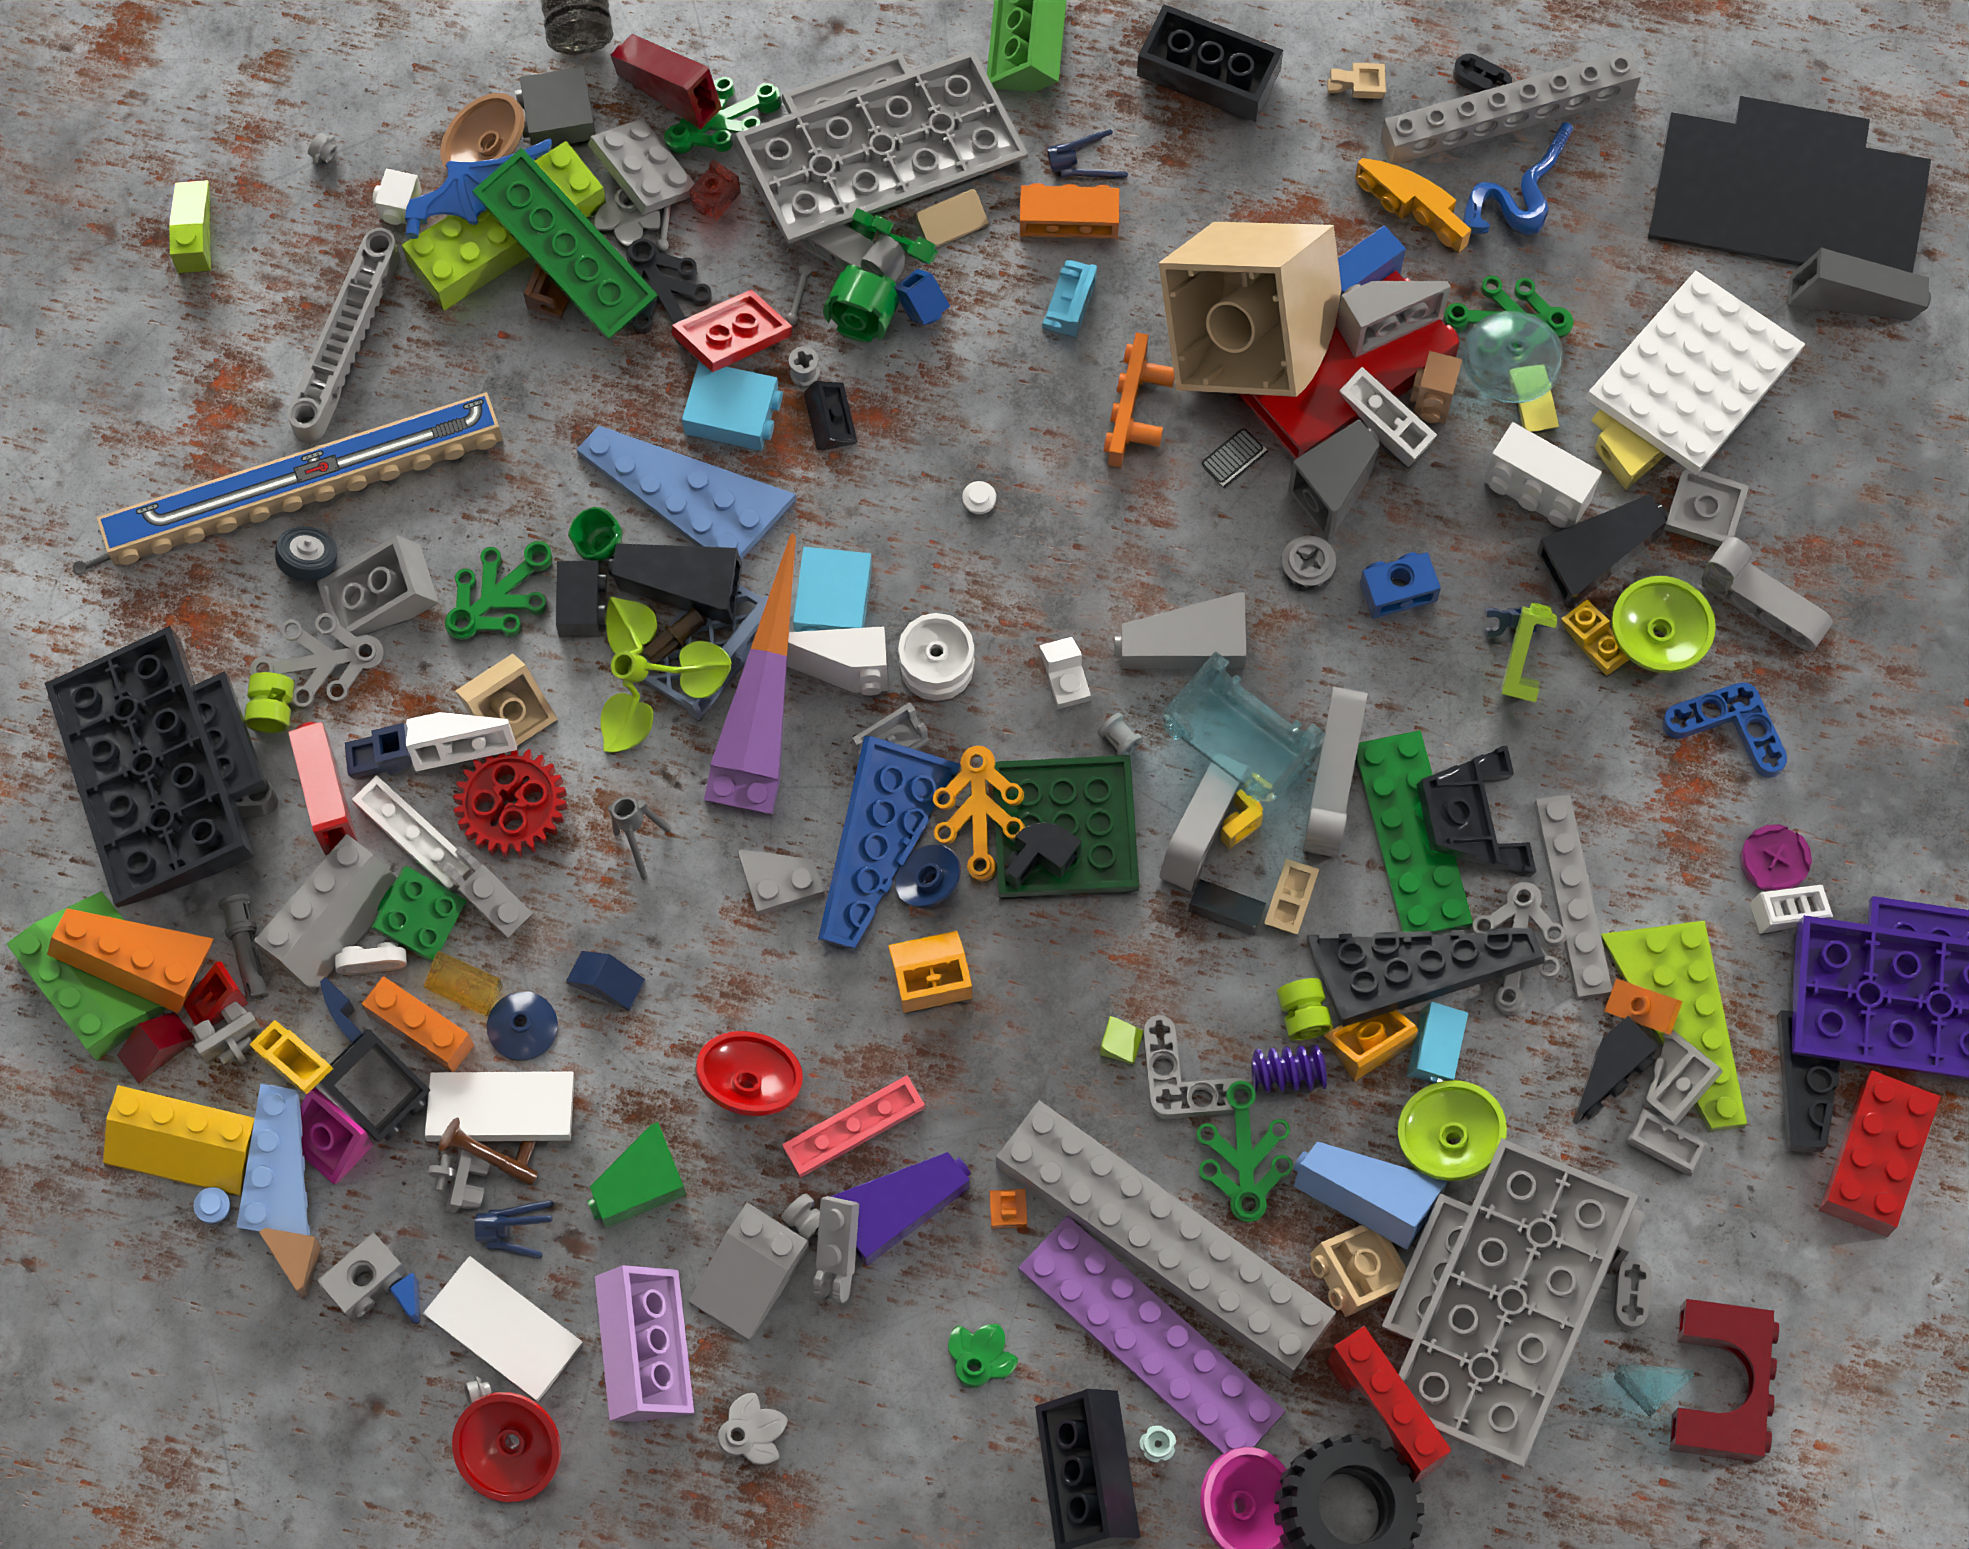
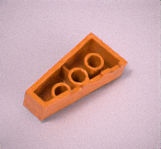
M67 908L51 937L47 955L179 1014L209 955L214 938Z

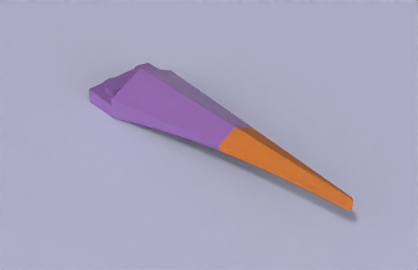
M794 533L789 536L714 752L704 800L708 802L771 815L774 812L781 775L786 668L796 545Z

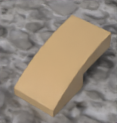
M1285 859L1267 913L1265 925L1298 935L1319 869Z

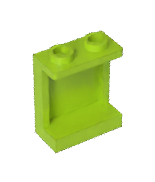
M1531 603L1530 608L1522 606L1502 682V694L1532 702L1537 701L1539 681L1522 677L1521 675L1533 629L1536 624L1556 628L1557 616L1552 613L1551 607L1538 603Z

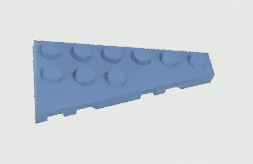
M598 426L577 448V453L581 458L696 546L737 548L741 560L796 501V494L601 426Z

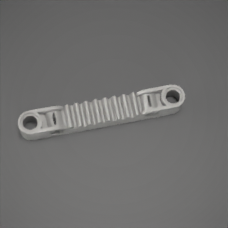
M385 228L372 229L364 236L288 408L287 415L295 436L303 442L317 441L326 432L340 399L342 386L345 385V376L350 373V364L355 362V353L360 350V341L365 339V330L370 327V318H374L375 307H379L380 299L385 295L399 264L400 254L395 237L391 231ZM380 248H387L384 252H376ZM313 417L309 423H300L304 418Z

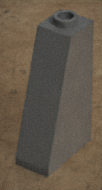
M1820 248L1790 275L1788 305L1795 307L1911 321L1922 311H1925L1931 301L1928 277Z

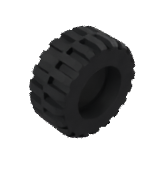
M1348 1434L1344 1437L1337 1435L1311 1446L1290 1463L1291 1467L1283 1472L1279 1480L1282 1485L1281 1489L1275 1492L1274 1503L1279 1505V1512L1274 1514L1275 1525H1282L1284 1534L1280 1535L1279 1538L1283 1546L1290 1544L1292 1549H1413L1415 1546L1412 1541L1420 1537L1423 1527L1420 1523H1417L1418 1517L1424 1515V1503H1417L1416 1497L1417 1494L1422 1493L1419 1481L1412 1483L1408 1475L1413 1472V1469L1408 1462L1401 1465L1396 1458L1400 1453L1390 1446L1383 1449L1380 1447L1381 1440L1373 1437L1363 1440L1360 1434ZM1338 1474L1353 1476L1362 1481L1374 1495L1378 1506V1524L1374 1534L1365 1542L1359 1544L1346 1543L1335 1537L1325 1526L1319 1511V1494L1322 1485L1332 1476Z

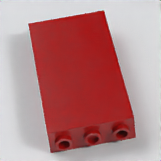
M1394 271L1381 281L1410 280L1403 278L1397 271ZM1439 319L1355 358L1335 323L1329 346L1319 369L1307 387L1297 397L1257 394L1239 395L1288 452L1297 459L1360 419L1362 423L1364 422L1339 393L1340 389L1361 367L1398 398L1413 387L1418 367L1425 369L1429 351L1456 357L1460 343L1459 337L1450 325H1445Z

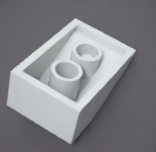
M884 626L789 632L787 667L853 693L861 692L863 695L872 696L880 694L881 691H888Z

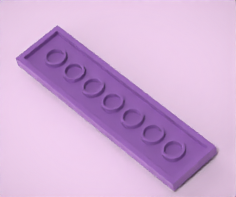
M1068 1215L1018 1267L1020 1273L1220 1454L1236 1448L1255 1447L1285 1414L1286 1411Z

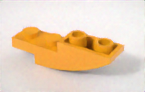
M1366 158L1358 161L1355 175L1357 183L1364 191L1375 195L1388 212L1395 213L1401 219L1412 212L1415 219L1421 225L1432 229L1445 246H1451L1458 253L1468 245L1472 229L1453 214L1457 200L1426 178L1399 166Z

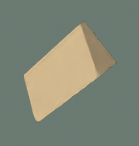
M970 189L915 214L916 226L922 237L936 245L935 248L989 226L988 219L975 189Z

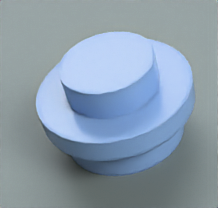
M209 1187L198 1193L193 1207L196 1216L201 1221L214 1224L226 1218L230 1211L231 1203L228 1195L222 1189Z

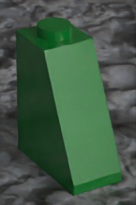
M658 1122L651 1124L590 1186L593 1198L588 1199L587 1202L594 1219L602 1218L607 1228L686 1196L684 1185Z

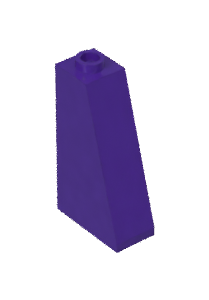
M946 1152L830 1197L859 1203L856 1253L864 1264L868 1266L969 1190L970 1179L968 1176L971 1175V1172L959 1157L954 1160Z

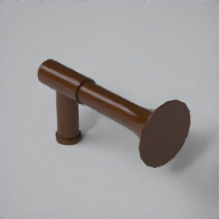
M458 1117L450 1122L439 1143L440 1152L449 1147L462 1149L529 1186L534 1183L538 1174L537 1171L527 1166L537 1141H522L516 1158L513 1159L466 1135L460 1127V1119Z

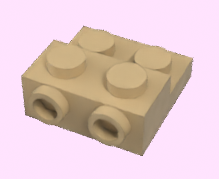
M1363 1225L1321 1242L1310 1253L1312 1257L1310 1266L1313 1273L1318 1278H1324L1330 1289L1328 1298L1331 1305L1336 1310H1342L1345 1317L1372 1306L1379 1299L1397 1292L1407 1269L1392 1242Z

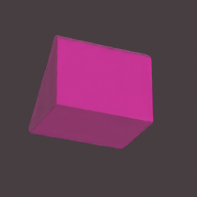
M314 1087L306 1094L300 1106L303 1134L301 1137L302 1156L335 1185L374 1144L366 1131Z

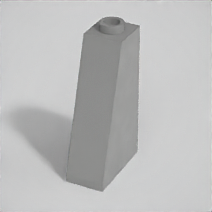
M1245 592L1233 593L1124 623L1121 626V636H1114V657H1121V669H1244L1246 661Z

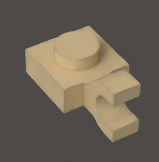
M1352 63L1351 71L1331 68L1330 79L1327 80V93H1341L1351 89L1352 98L1384 99L1386 94L1385 64Z

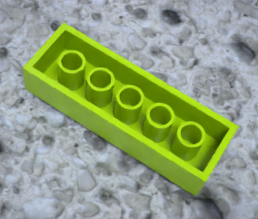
M567 141L535 160L538 166L587 219L595 215L599 208L606 203L603 186ZM487 209L477 217L479 221L477 225L469 224L467 220L461 217L448 215L421 232L417 239H410L402 244L407 264L443 311L529 257L525 250Z

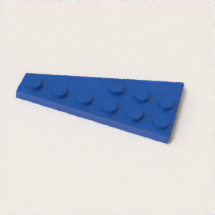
M873 736L864 737L818 940L846 948L856 947L876 913L874 909L883 894L887 893L893 883L892 878L899 866H903L929 821L928 817L935 806L933 802L934 792L939 788L947 786L952 775H955L959 770L960 763ZM944 794L940 795L938 801H941Z

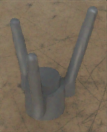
M624 796L608 806L612 818L613 834L618 836L620 829L625 832L641 878L645 880L648 875L634 831L641 827L644 814L665 832H670L671 827L648 808L645 800L637 802L633 797Z

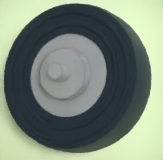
M298 526L288 529L281 534L276 543L275 560L277 566L283 573L297 580L316 581L325 578L333 571L337 561L338 553L335 541L329 534L318 528Z

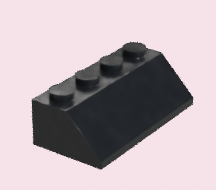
M1085 1389L1035 1406L1056 1549H1094L1114 1546L1140 1538L1118 1390Z

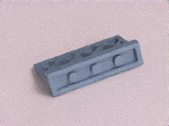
M739 585L737 603L750 601L756 606L751 612L736 616L735 612L734 624H725L707 618L708 622H706V625L695 632L709 630L710 642L725 650L732 662L731 671L720 689L713 695L698 699L690 697L686 693L681 695L673 690L672 681L680 679L681 674L668 672L656 676L648 674L642 682L687 709L689 715L700 720L746 663L768 597L765 595L762 598ZM681 610L669 626H672L688 611ZM733 626V634L729 639L715 641L714 629ZM691 637L686 640L687 645L691 643ZM682 649L674 650L662 661L665 662V666H670L671 659L679 658Z

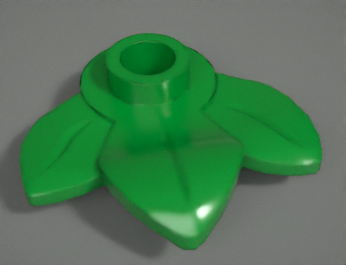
M999 1324L984 1325L977 1329L974 1334L966 1328L957 1325L951 1332L948 1352L956 1361L955 1374L964 1386L978 1388L986 1384L989 1379H1004L1008 1377L1016 1368L1018 1358L1009 1352L1003 1351L1005 1334ZM975 1365L978 1366L980 1370L977 1372L970 1371L967 1366Z

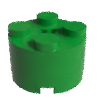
M848 265L845 271L839 274L823 307V316L828 323L832 319L838 325L836 331L847 338L865 343L871 342L873 337H878V340L884 337L899 304V296L894 289L896 284L893 279L886 275L877 276L862 270L856 265Z

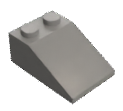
M1371 281L1362 286L1360 284L1353 285L1341 296L1336 327L1356 358L1442 319L1451 286L1448 281Z
M398 535L393 536L317 582L326 613L331 614L336 619L338 625L356 637L412 619L439 603L420 544ZM328 618L330 626H332V620Z
M746 1202L722 1239L691 1295L689 1303L750 1341L810 1251L808 1240Z

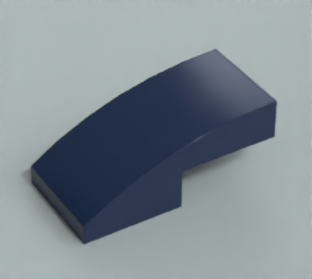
M324 977L320 983L325 1003L341 1033L350 1044L361 1033L348 1019L355 1009L350 1000L332 982Z

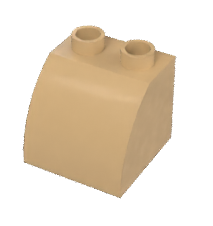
M1213 222L1159 262L1176 390L1297 397L1307 387L1326 354L1339 308L1341 281L1334 225Z

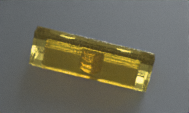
M437 951L424 988L484 1016H488L503 988V984L500 978L441 951Z

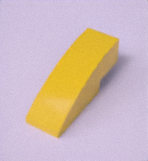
M276 1020L249 1044L266 1064L305 1094H308L333 1069L315 1051Z

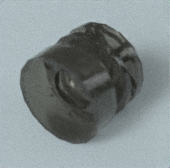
M540 0L545 17L543 22L546 30V41L548 46L554 51L566 55L586 54L602 49L611 42L614 32L611 14L608 9L609 0Z

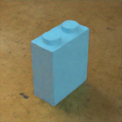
M699 361L682 417L684 434L762 451L765 440H771L774 421L771 420L773 411H779L782 402L783 391L778 390L777 377L731 367H724L712 373Z
M803 547L793 620L794 632L865 627L872 573L871 553Z

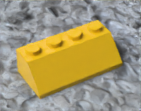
M117 1085L106 1118L103 1163L202 1188L216 1187L222 1189L226 1194L242 1197L255 1118Z

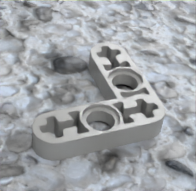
M1156 1015L1147 1020L1144 1026L1143 1039L1149 1100L1152 1112L1161 1119L1235 1114L1234 1108L1228 1104L1226 1098H1223V1106H1217V1089L1221 1088V1096H1226L1227 1090L1232 1083L1246 1080L1242 1078L1181 1082L1176 1028L1173 1021L1163 1015ZM1162 1025L1163 1031H1169V1033L1164 1035V1049L1157 1050V1036L1150 1034L1155 1031V1026ZM1165 1058L1172 1063L1173 1070L1168 1075H1158L1153 1070V1063L1157 1059ZM1198 1090L1209 1092L1212 1096L1211 1104L1207 1107L1196 1106L1192 1101L1193 1093ZM1240 1090L1241 1094H1246L1245 1091ZM1182 1091H1187V1109H1182V1101L1173 1102L1171 1109H1164L1162 1103H1157V1101L1161 1100L1162 1094H1169L1170 1099L1176 1100L1181 1099ZM1247 1096L1243 1097L1242 1103L1247 1100Z

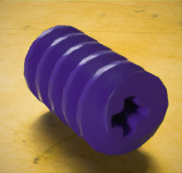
M1314 1044L1311 1046L1309 1055H1307L1302 1045L1296 1048L1295 1056H1293L1288 1046L1283 1047L1280 1057L1275 1048H1269L1266 1058H1264L1261 1049L1254 1050L1251 1061V1077L1255 1093L1259 1084L1263 1085L1266 1094L1270 1093L1273 1083H1277L1281 1093L1285 1092L1287 1082H1291L1294 1090L1299 1091L1301 1081H1305L1308 1089L1313 1090L1315 1080L1320 1081L1323 1089L1327 1088L1325 1058L1318 1045Z

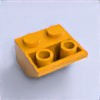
M957 931L888 945L903 1013L972 999V983L965 953Z

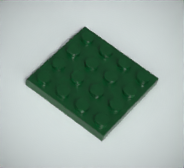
M1130 755L995 761V769L1010 783L1018 784L1024 791L1023 801L1016 806H1011L1003 800L1001 791L993 786V800L1011 817L1020 819L1025 827L1035 823H1052L1064 828L1082 841L1081 853L1061 879L1037 864L1016 890L1006 883L1007 869L1004 866L1014 851L1019 853L1021 851L1015 848V840L1009 839L1004 834L1003 828L995 821L999 898L1139 891ZM1009 790L1007 798L1009 800L1016 799L1019 795L1018 790ZM1018 823L1011 824L1008 828L1009 834H1017L1020 830V825Z

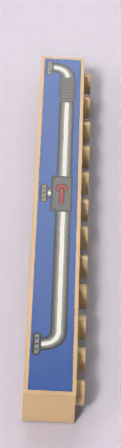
M485 392L97 517L107 553L114 566L119 564L129 565L138 561L140 557L150 554H163L170 551L172 547L184 543H197L206 536L218 532L228 533L235 530L237 526L249 522H263L271 515L283 511L294 512L303 505L314 501H328L336 494L348 490H362L368 484L379 480H393L401 473L407 471L424 470L430 467L432 463L445 459L455 460L462 457L464 453L476 449H489L495 446L497 442L503 441L488 393Z

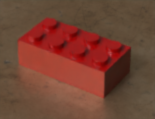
M1871 1070L1862 1081L1819 1211L1889 1237L1898 1227L1941 1096Z

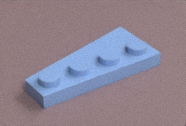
M260 1084L237 1228L255 1231L270 1228L310 1236L306 1209L308 1207V1200L304 1183L305 1160L304 1156H302L301 1144L303 1134L299 1089Z

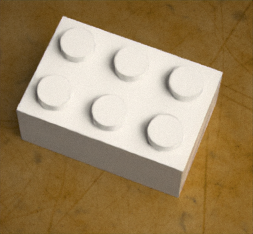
M1512 422L1492 453L1484 482L1489 484V487L1494 492L1501 495L1506 494L1517 500L1526 510L1537 511L1544 515L1553 525L1559 528H1568L1578 523L1592 501L1602 472Z

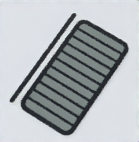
M1242 428L1202 461V466L1225 488L1268 453V450L1247 429Z

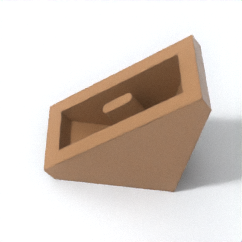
M264 1228L259 1231L302 1298L308 1296L321 1244L316 1237Z

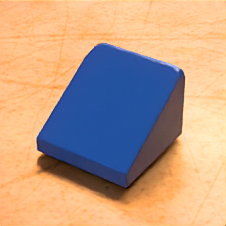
M411 1273L393 1285L390 1291L412 1323L417 1324L420 1322L419 1283L414 1273Z

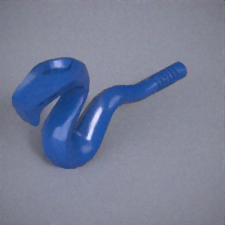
M1563 122L1560 125L1546 154L1538 163L1529 168L1522 177L1521 189L1528 211L1520 210L1510 193L1498 184L1481 182L1474 186L1465 206L1463 222L1472 229L1471 234L1488 233L1490 225L1481 218V209L1483 203L1490 199L1496 200L1500 205L1506 222L1513 230L1524 235H1534L1540 232L1548 215L1549 207L1537 186V181L1557 161L1573 130L1571 124Z

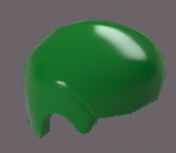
M595 506L580 512L573 519L568 531V537L572 541L576 552L584 560L598 562L609 559L610 556L615 554L616 543L621 544L623 535L622 528L615 517L608 510Z

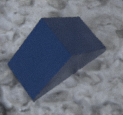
M581 951L566 983L630 1011L645 983V978L611 954Z

